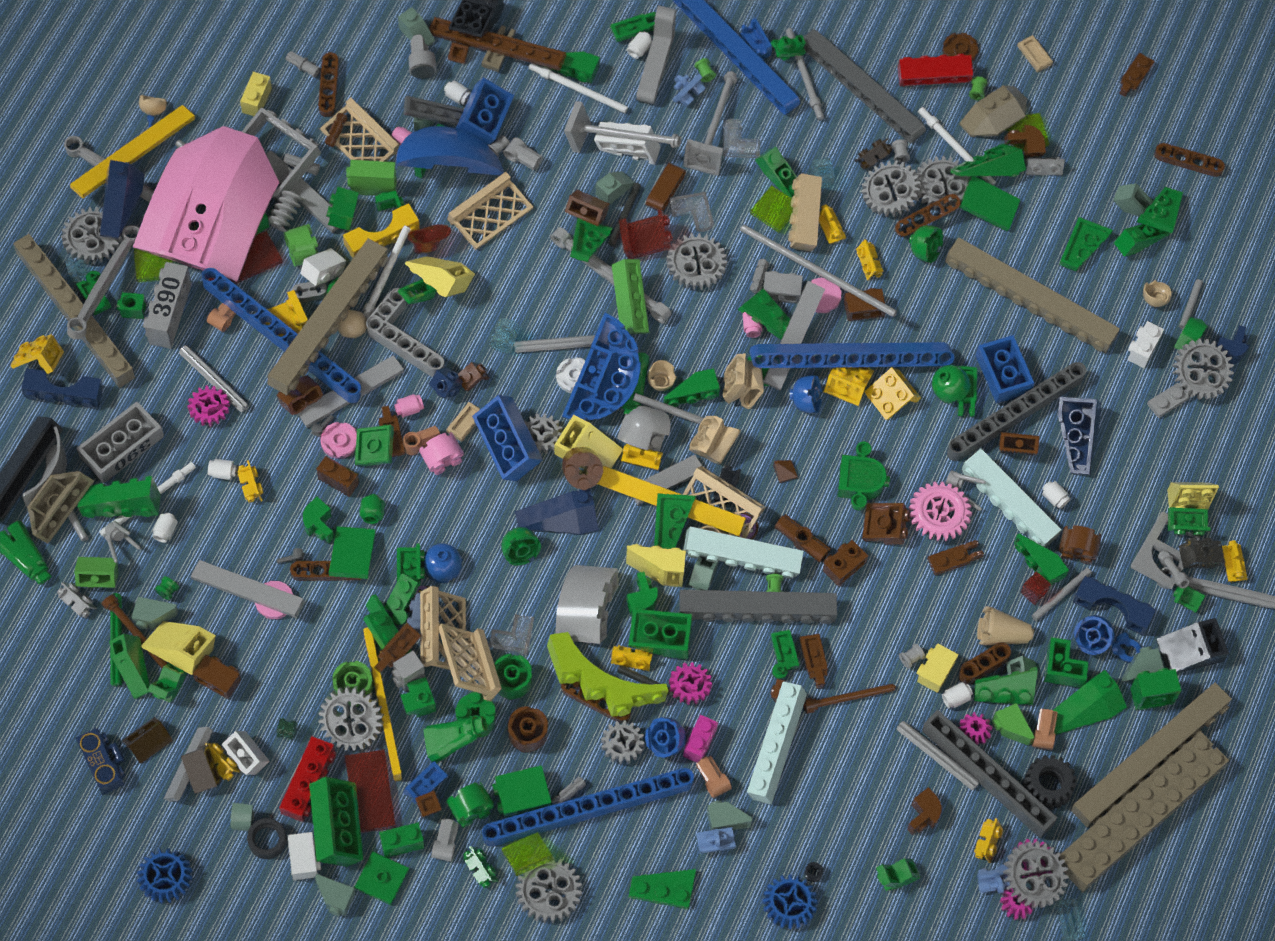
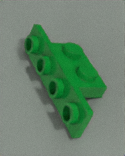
M374 594L371 595L366 603L370 614H367L363 620L382 650L398 633V630L392 618L383 607L382 602Z

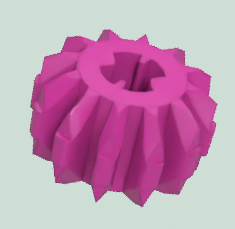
M973 712L972 717L966 714L965 720H960L959 724L961 726L959 729L976 745L979 742L985 744L986 739L991 737L992 726L988 725L990 720H983L984 714L977 717L976 712Z
M1013 889L1009 891L1004 890V897L1000 899V902L1004 904L1001 907L1002 911L1008 910L1007 917L1013 914L1014 920H1017L1019 915L1022 919H1025L1026 914L1033 912L1032 903L1025 906V900L1019 902L1021 903L1020 905H1016L1015 899L1018 900L1019 896H1011Z

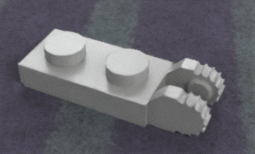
M1181 382L1179 384L1176 383L1148 401L1147 405L1158 418L1183 404L1191 397L1190 391L1185 394L1184 387L1179 388Z

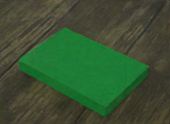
M971 176L959 208L1008 231L1020 199L975 176Z
M337 526L329 576L368 579L376 529Z

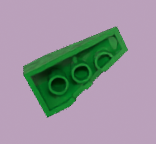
M1004 143L984 151L985 155L974 156L973 161L963 162L950 169L952 174L958 176L1009 177L1018 176L1019 172L1026 170L1022 149L1005 145Z
M1106 670L1088 681L1053 709V711L1057 712L1054 729L1055 735L1075 730V728L1081 726H1089L1102 720L1112 719L1127 708L1118 684Z

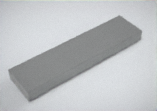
M693 455L645 479V481L670 490L692 479L696 468L702 465L696 455ZM632 497L637 506L644 503V501Z
M199 727L185 754L196 751L199 747L205 745L213 730L209 727ZM181 762L164 797L169 802L179 801L189 782L183 762Z

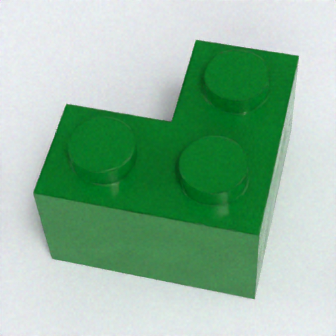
M1051 637L1047 649L1044 682L1078 688L1085 684L1088 662L1069 659L1071 640Z

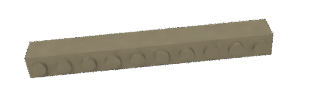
M27 234L14 242L16 254L67 321L77 317L84 304L31 235ZM91 315L86 323V335L82 340L120 388L135 379L133 369ZM80 326L73 327L75 331H80L83 329Z
M958 237L947 253L945 262L951 268L958 269L967 277L976 279L983 286L990 287L999 295L1005 296L1015 304L1027 308L1032 314L1041 316L1048 323L1057 325L1064 332L1071 333L1080 341L1092 345L1096 350L1107 353L1117 338L1120 330L1119 327Z
M369 238L366 240L270 371L267 385L285 395H288L291 390L294 391L296 389L299 378L306 375L310 363H314L318 358L320 349H324L327 346L329 337L337 332L341 320L345 321L349 314V309L356 306L360 294H364L368 289L370 280H374L378 275V269L381 266L384 267L387 263V248Z
M1216 682L1213 683L1074 803L1071 811L1087 828L1091 824L1097 823L1106 811L1112 810L1120 799L1123 800L1131 793L1134 787L1137 788L1145 781L1144 778L1149 774L1152 775L1160 768V764L1168 761L1175 751H1179L1187 744L1190 738H1194L1202 732L1201 729L1205 725L1210 727L1216 721L1215 717L1219 713L1221 715L1225 714L1230 709L1228 705L1232 699Z

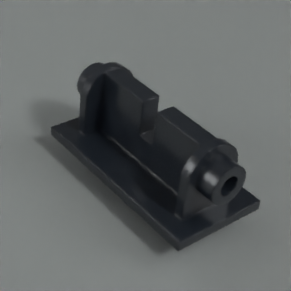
M725 465L721 470L720 478L736 488L740 480L741 469L733 471L731 466ZM715 491L713 494L714 501L720 502L719 493Z

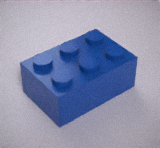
M483 77L474 85L456 129L472 134L487 145L491 144L497 137L514 95Z
M1013 335L978 345L975 356L996 404L1020 397L1033 388L1034 381Z

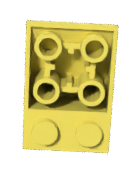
M427 256L405 262V265L410 268L411 272L418 274L424 279L426 284L434 287L438 294L444 297L465 292L475 273L460 262Z
M573 415L555 443L554 454L563 459L565 454L572 448L588 447L598 455L602 465L612 468L623 449L591 423Z
M1171 482L1167 490L1169 508L1209 509L1219 485L1212 483Z
M627 545L626 564L640 572L644 571L646 576L663 586L682 587L686 551L679 548L662 549L659 546Z
M163 621L142 644L141 648L192 675L205 655L209 656L213 651L216 635L199 626Z

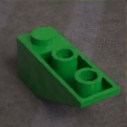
M584 51L568 52L561 69H552L564 76H571L581 82L592 84L600 67V57Z
M775 146L766 150L755 161L762 172L792 200L795 191L792 189V185L797 176Z
M1141 224L1126 228L1114 244L1122 255L1126 257L1136 254L1170 235V232Z
M714 368L695 372L664 397L663 403L677 407L680 404H694L699 400H712L718 397L720 387Z
M1017 534L1014 541L1015 548L1019 553L1023 554L1026 564L1029 568H1033L1041 584L1048 588L1066 578L1069 569L1058 554L1021 534Z
M122 634L110 640L112 659L133 698L138 699L150 693L148 691L149 681L140 637Z

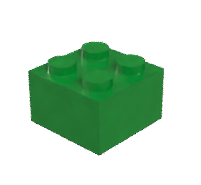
M1162 668L1152 673L1150 671L1140 672L1130 688L1135 710L1174 705L1181 692L1176 669Z

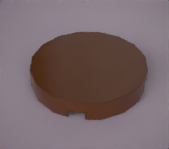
M953 33L945 39L942 52L943 55L956 56L957 54L971 55L973 62L978 54V44L969 34Z

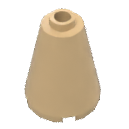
M986 606L983 609L982 613H985L984 618L979 619L977 639L981 640L979 642L980 645H996L998 643L1027 644L1029 640L1033 639L1034 629H1032L1030 624L993 607Z

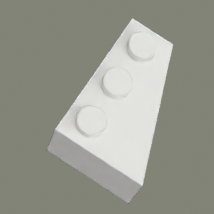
M600 122L599 124L600 127L654 134L651 126L619 124L614 122ZM597 133L594 139L600 151L622 156V153L633 156V159L637 161L639 158L650 160L649 164L655 165L661 148L659 142Z

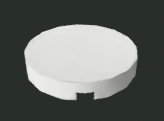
M568 358L560 363L556 372V380L562 390L572 393L585 363L584 359Z

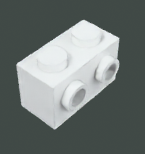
M330 248L305 258L300 274L317 286L340 277L344 272L346 260Z
M1148 321L1144 327L1140 326L1136 334L1138 337L1137 341H1132L1128 348V351H1130L1128 361L1145 368L1160 341L1164 329Z
M235 731L222 744L227 754L234 759L239 769L245 775H256L270 762L246 731Z
M312 832L288 835L293 880L314 878L318 874L317 870H321V865L316 859L315 839Z

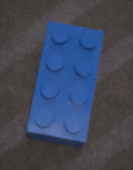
M497 395L472 416L503 480L518 481L543 461L513 397Z

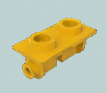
M823 205L819 212V223L829 244L846 239L833 208Z
M864 239L856 250L866 279L870 280L873 275L881 277L883 275V268L880 261L873 260L878 258L875 246Z
M626 444L623 448L621 461L658 470L663 453Z
M248 460V466L241 465L237 470L240 483L248 482L247 485L242 486L245 499L248 502H254L255 498L259 497L260 501H263L261 494L264 493L261 483L256 481V477H259L256 467L251 466Z
M1233 540L1229 542V545L1221 546L1228 582L1248 580L1241 545Z
M620 645L613 647L611 664L649 671L652 653L635 649V653L631 652L632 648Z
M206 743L209 746L215 764H219L217 770L224 780H231L234 776L233 772L241 771L234 759L227 757L223 753L224 749L217 743Z
M997 818L994 821L986 819V822H983L979 836L986 839H978L974 850L976 858L982 859L984 856L988 863H991L992 857L996 855L997 841L1003 833V828Z

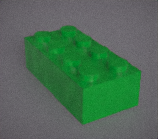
M324 777L309 784L317 862L348 867L362 861L363 851L356 783Z

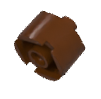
M575 447L569 450L563 458V473L569 484L573 487L587 490L600 481L603 474V466L598 455L588 447ZM582 466V467H585V469H584V470H582V469L580 470L579 467Z
M1073 525L1072 529H1068V526H1065L1059 547V552L1062 554L1061 558L1066 560L1077 558L1081 559V563L1092 564V561L1098 557L1102 535L1100 533L1096 535L1094 534L1095 530L1084 526Z
M529 706L520 707L510 716L508 737L511 744L520 752L536 751L547 741L548 721L545 714L537 708L534 709Z

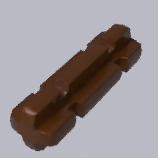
M339 112L335 118L336 121L333 122L328 133L329 136L325 139L327 146L334 147L337 142L336 139H338L344 127L343 124L347 120V116Z

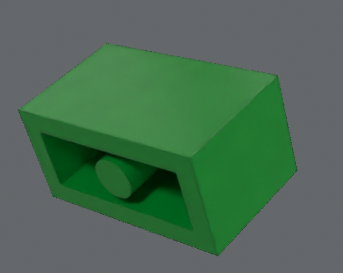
M337 187L336 194L332 193L329 203L333 206L328 207L326 217H329V226L350 230L359 192Z
M419 822L379 832L384 857L386 858L424 849Z

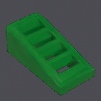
M421 279L398 289L397 292L408 304H414L433 299L437 290L431 285L426 284L424 279Z

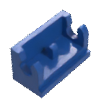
M752 19L749 27L743 24L740 36L762 60L772 56V45L757 19Z
M433 761L403 790V793L406 796L409 795L413 799L412 802L416 804L415 798L431 792L448 775Z

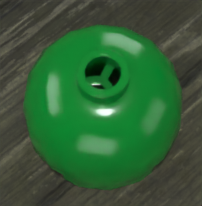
M930 225L918 228L909 239L913 255L921 261L933 263L940 254V252H937L938 247L943 245L942 229Z
M945 365L934 373L932 389L934 394L944 403L952 404L956 400L959 402L970 390V378L959 366Z
M517 527L504 535L501 550L506 561L511 565L520 566L529 563L530 561L527 559L538 556L541 550V543L532 530L526 527Z

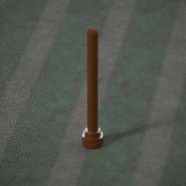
M114 594L106 597L101 603L106 610H110V612L113 611L133 636L140 637L142 645L147 638L119 607L118 598ZM147 651L161 668L168 664L165 660Z
M888 684L818 700L808 697L805 699L803 707L806 714L814 713L815 710H818V707L893 692L896 686Z

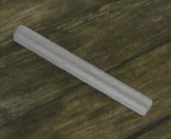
M595 335L514 342V350L518 353L591 347Z
M187 345L181 347L180 355L213 386H216L217 390L222 389L223 394H227L228 401L240 412L247 410L248 403Z
M905 721L898 725L897 731L968 788L974 790L978 786L979 781Z

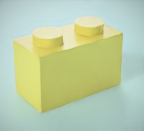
M256 72L252 73L240 100L242 113L255 116L261 107L264 108L272 89L270 76Z
M937 643L934 649L930 648L926 658L928 661L926 664L920 665L916 673L919 675L917 682L938 693L953 668L958 654Z

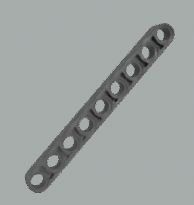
M812 29L803 36L806 41L804 45L806 53L906 141L913 143L926 132V128L920 120L817 30Z
M1080 362L1070 364L952 439L947 450L948 458L952 461H960L1001 435V432L1009 430L1081 384L1086 373L1085 365ZM1058 381L1064 382L1065 385L1059 384ZM1028 400L1034 401L1035 404L1028 402ZM1013 410H1019L1021 413H1015ZM998 419L1004 420L1005 423L999 422ZM983 429H989L991 432H985ZM972 438L975 442H971L968 439ZM952 448H958L960 451H954Z

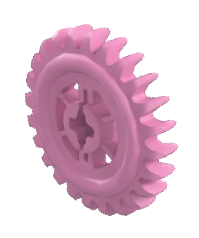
M933 482V486L926 484L925 488L920 487L919 492L914 493L915 498L910 500L912 505L908 508L910 511L913 510L909 514L910 518L915 517L912 520V525L918 523L916 531L923 528L922 536L929 532V539L936 535L937 541L940 540L941 535H943L945 541L948 539V534H950L952 539L955 538V532L961 535V528L963 530L967 529L966 523H970L969 517L972 516V512L969 511L972 506L966 504L969 498H963V491L958 493V487L952 489L951 483L945 486L944 482H941L940 485ZM938 498L941 499L940 501H937V502L934 501V499H938ZM943 500H944L945 502H944V504H943V508H942V511H941L942 513L939 515V518H938V520H937L938 511H940L941 506H942V503H943ZM947 501H949L953 507H949ZM929 502L932 505V510H926ZM954 511V516L951 519L948 514Z

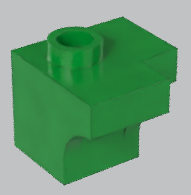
M426 677L407 683L409 692L400 695L406 714H415L418 718L436 712L435 702Z

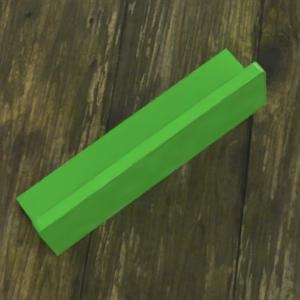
M623 259L612 264L618 318L630 335L649 333L640 260Z

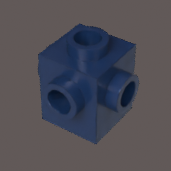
M446 367L436 371L429 385L436 391L438 396L445 399L455 397L460 392V386L463 381L456 372Z

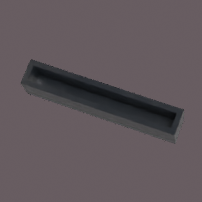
M37 416L0 472L1 523L57 440L54 427H57L59 435L63 431V428L52 418Z

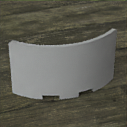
M54 427L57 444L53 445L46 455V470L42 480L35 487L23 493L22 497L27 507L50 475L66 472L67 458L57 427Z
M574 565L570 569L559 597L556 634L569 632L572 640L575 642L600 644L607 637L608 611H605L607 602H611L615 591L619 587L617 568Z

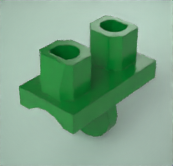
M796 35L795 38L783 36L781 39L772 40L771 45L776 50L777 58H781V60H788L791 56H802L806 53L804 49L806 41L802 35Z

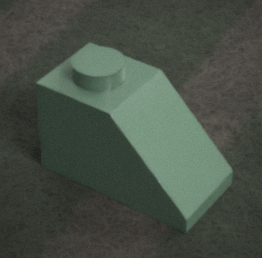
M412 7L398 16L399 29L410 41L413 36L419 34L424 38V42L428 47L435 43V39L425 21Z
M623 171L610 172L596 183L595 194L601 200L611 204L633 187L634 182Z
M1137 183L1119 186L1113 200L1124 212L1136 216L1143 214L1146 208L1154 202Z
M699 556L694 565L689 585L693 586L696 590H708L719 561L709 562L706 560L707 558Z
M138 597L132 614V621L139 629H154L163 621L167 622L177 616L178 609L176 604Z
M1151 646L1141 648L1140 653L1134 655L1121 678L1122 682L1134 680L1140 672L1150 671L1152 673L1164 668L1159 649H1152Z
M714 801L707 805L710 830L730 827L733 830L751 827V817L729 802Z
M316 874V884L326 908L333 915L346 916L354 899L355 889Z

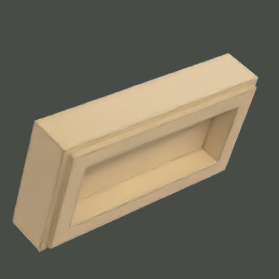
M1033 35L1018 43V48L1037 72L1052 65V59Z
M468 402L446 429V432L448 434L452 432L455 438L462 442L475 427L476 423L472 416L480 408Z

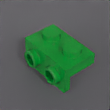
M1168 508V531H1174L1175 535H1186V532H1193L1194 536H1204L1205 533L1211 531V527H1208V509Z
M416 543V547H397V582L402 573L419 582L420 579H424V568H420V561H424V550H420V543Z

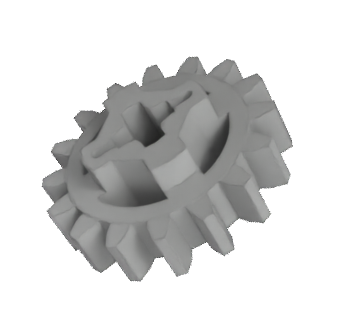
M546 413L543 414V417L536 414L535 419L530 416L529 422H525L533 440L536 441L535 444L539 453H541V450H544L548 454V449L554 451L555 443L562 434V426H559V421H553V416L546 418Z
M625 720L622 725L616 721L615 727L609 724V731H603L604 737L601 738V743H603L602 751H606L605 757L612 756L611 762L618 759L619 764H622L623 760H626L627 764H629L630 758L637 760V754H642L641 748L644 747V742L641 740H643L644 735L639 734V727L633 728L634 723L628 726ZM616 733L615 738H612L611 741H609L611 736ZM620 737H621V740H623V742L626 743V744H625V748H624V745H622V742H619V741H620ZM636 744L634 749L632 751H629L630 747Z

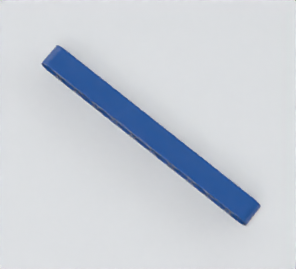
M672 0L782 114L786 115L800 105V99L789 86L704 0Z
M206 268L202 272L203 287L209 293L228 306L284 352L298 335L294 330L218 270ZM241 300V301H243V302H241V303H236L235 301ZM281 333H282V334H285V335L282 336V337L277 336L278 334H281ZM319 351L318 358L314 363H310L308 371L347 402H358L361 398L360 383ZM322 367L328 368L327 370H320ZM337 378L342 379V381L336 382L334 380ZM349 390H356L357 392H355V393H350V392H348V391H349Z
M945 342L756 344L749 351L752 363L756 368L945 366L952 364L955 359L951 347Z
M681 768L492 822L483 827V842L487 846L493 847L686 792L693 786L694 774L688 768ZM687 777L690 781L683 783L680 781V778ZM663 782H667L671 786L669 788H663L660 784ZM643 788H649L651 792L649 794H645L641 790ZM629 793L632 795V798L624 799L622 795ZM611 799L613 803L606 805L603 803V800ZM586 804H591L594 808L592 810H585L583 807ZM566 810H572L574 811V814L571 816H567L564 814V812ZM552 815L555 819L549 822L545 820V817ZM527 821H534L536 823L533 827L525 825ZM513 826L516 830L510 833L506 831V828ZM495 832L497 835L494 838H488L486 834Z

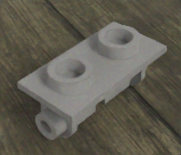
M1059 157L1046 159L1026 158V175H1063L1065 159H1060Z
M61 582L64 588L62 587L57 591L58 597L68 606L74 601L75 603L71 609L80 617L87 618L90 615V609H97L92 604L94 601L87 595L83 596L79 592L80 588L76 587L74 583Z

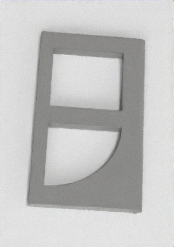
M1161 512L1130 567L1172 589L1175 584L1174 575L1170 578L1156 566L1152 557V548L1159 552L1164 550L1170 552L1173 559L1180 562L1177 568L1182 572L1201 536H1194L1193 532H1186V535L1192 537L1193 540L1185 554L1157 540L1165 524L1168 525V514Z

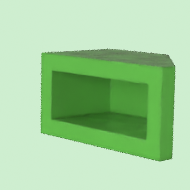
M1017 703L995 712L992 723L995 730L999 731L1001 736L1028 746L1033 743L1035 737Z

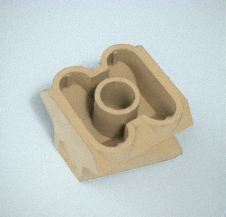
M746 353L736 354L724 373L723 381L725 386L722 395L728 404L740 398L741 405L751 409L764 392L762 368H756L752 361L748 360Z
M705 416L698 427L697 434L690 443L689 450L715 464H721L741 430L724 426L723 419L717 416Z

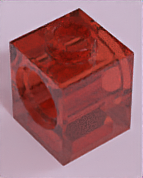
M1036 571L1023 584L1020 593L1033 605H1036L1048 593L1051 584Z

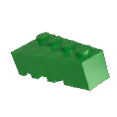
M147 476L142 481H139L138 478L130 479L129 483L114 481L110 486L103 483L95 484L89 487L78 502V509L81 515L87 518L95 516L108 518L113 516L150 517L159 514L161 494L152 476Z

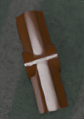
M786 514L775 525V529L790 539L797 549L804 550L819 563L827 557L831 550L813 536L809 528L800 526ZM804 536L807 538V540L803 541L800 540L798 537Z

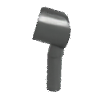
M330 415L321 425L314 423L311 428V434L321 437L323 430L334 417Z
M296 548L293 550V555L276 559L277 564L287 561H303L304 552L302 549Z

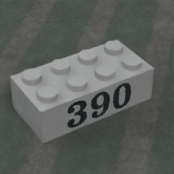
M166 262L164 268L160 270L159 285H155V297L153 301H150L149 315L144 319L143 328L146 330L145 335L150 345L171 349L192 282L188 266Z
M135 402L78 446L77 451L80 459L105 483L161 440L164 435L162 427L138 402Z

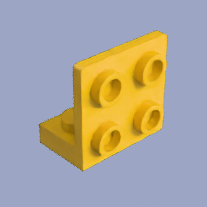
M292 290L287 292L288 300L285 303L267 310L298 334L308 319L295 291ZM281 333V334H278L277 336L282 337V336H284L285 334H282V333Z
M52 334L48 336L42 335L33 342H25L20 345L19 351L13 357L14 360L10 366L16 368L37 359L39 365L48 374L55 370L64 351Z
M833 367L824 392L859 406L864 390L874 370L869 367Z
M893 367L865 390L867 397L886 420H889L909 401L917 403L921 399L920 395L901 371Z

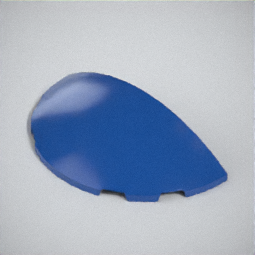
M431 126L417 130L404 139L396 154V166L432 169L433 165L437 164L467 167V172L490 175H502L504 173L501 162L487 144L472 134L452 127Z
M604 313L588 356L563 412V418L571 420L573 415L585 421L604 418L623 406L637 386L640 374L637 344L633 336L625 329V326L607 313Z

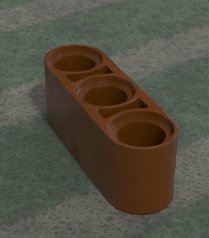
M669 162L649 193L645 205L663 213L683 181L686 170Z
M998 643L965 662L959 673L960 682H963L965 685H971L975 683V680L982 679L1004 666L1011 654L1010 646L1006 643ZM996 652H1003L1005 657L998 656ZM985 661L989 666H983L980 662ZM964 671L972 672L973 676H967Z

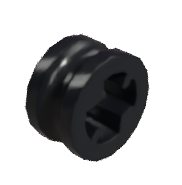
M817 862L807 864L804 872L805 878L810 882H817L821 879L823 874L822 866ZM810 868L819 871L817 872V876L809 874L811 870Z

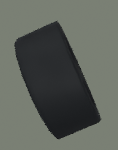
M259 819L252 824L247 834L250 850L261 859L275 858L285 849L287 842L285 830L274 819ZM263 828H272L278 833V843L272 849H260L255 843L257 832Z

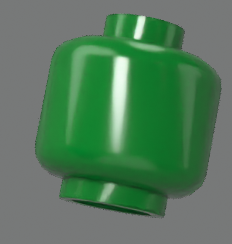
M371 494L361 500L359 516L364 522L376 524L384 518L385 501L376 494Z

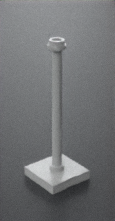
M731 71L724 75L725 85L705 143L687 140L683 167L719 176L723 148L712 146V142L732 84L737 82L736 73Z
M579 101L575 102L564 129L572 151L578 153L581 151L588 132L671 144L672 148L680 147L681 136L673 134L670 137L593 126L583 102Z

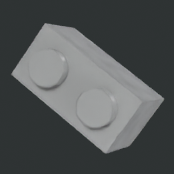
M777 271L765 272L764 289L774 301L798 304L801 296L803 276L795 273L783 274Z
M414 651L393 663V680L398 688L402 687L405 692L408 691L407 683L425 677L424 666Z

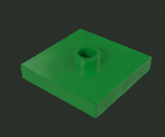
M384 425L357 429L355 465L357 467L392 463L394 426Z
M372 851L354 889L388 905H392L409 872V868Z

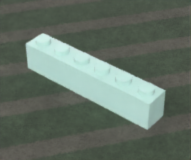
M982 449L978 450L964 462L962 467L963 474L986 481L985 484L974 483L980 492L985 493L990 498L994 506H998L1003 511L1004 516L1008 520H1012L1016 524L1017 529L1021 533H1025L1030 540L1043 547H1047L1059 536L1061 529Z
M689 527L687 530L683 549L688 554V557L699 558L700 556L707 558L706 560L709 562L723 561L726 562V565L734 567L742 565L747 570L754 571L760 569L765 574L779 573L784 578L789 579L800 574L803 551L695 527Z
M787 682L782 683L747 790L749 796L755 801L772 804L807 696L801 685Z

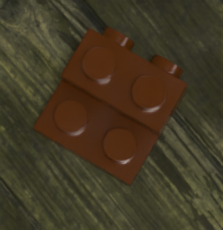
M867 503L862 539L864 541H883L885 545L904 544V539L908 538L906 521H910V510L907 509L904 503Z

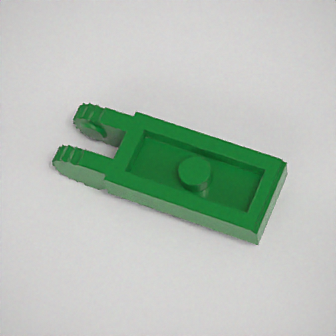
M656 12L637 15L611 24L610 29L616 42L635 37L639 32L647 33L654 31Z
M959 366L969 375L970 390L962 400L957 401L958 416H962L964 413L963 403H970L969 415L974 417L977 401V367Z

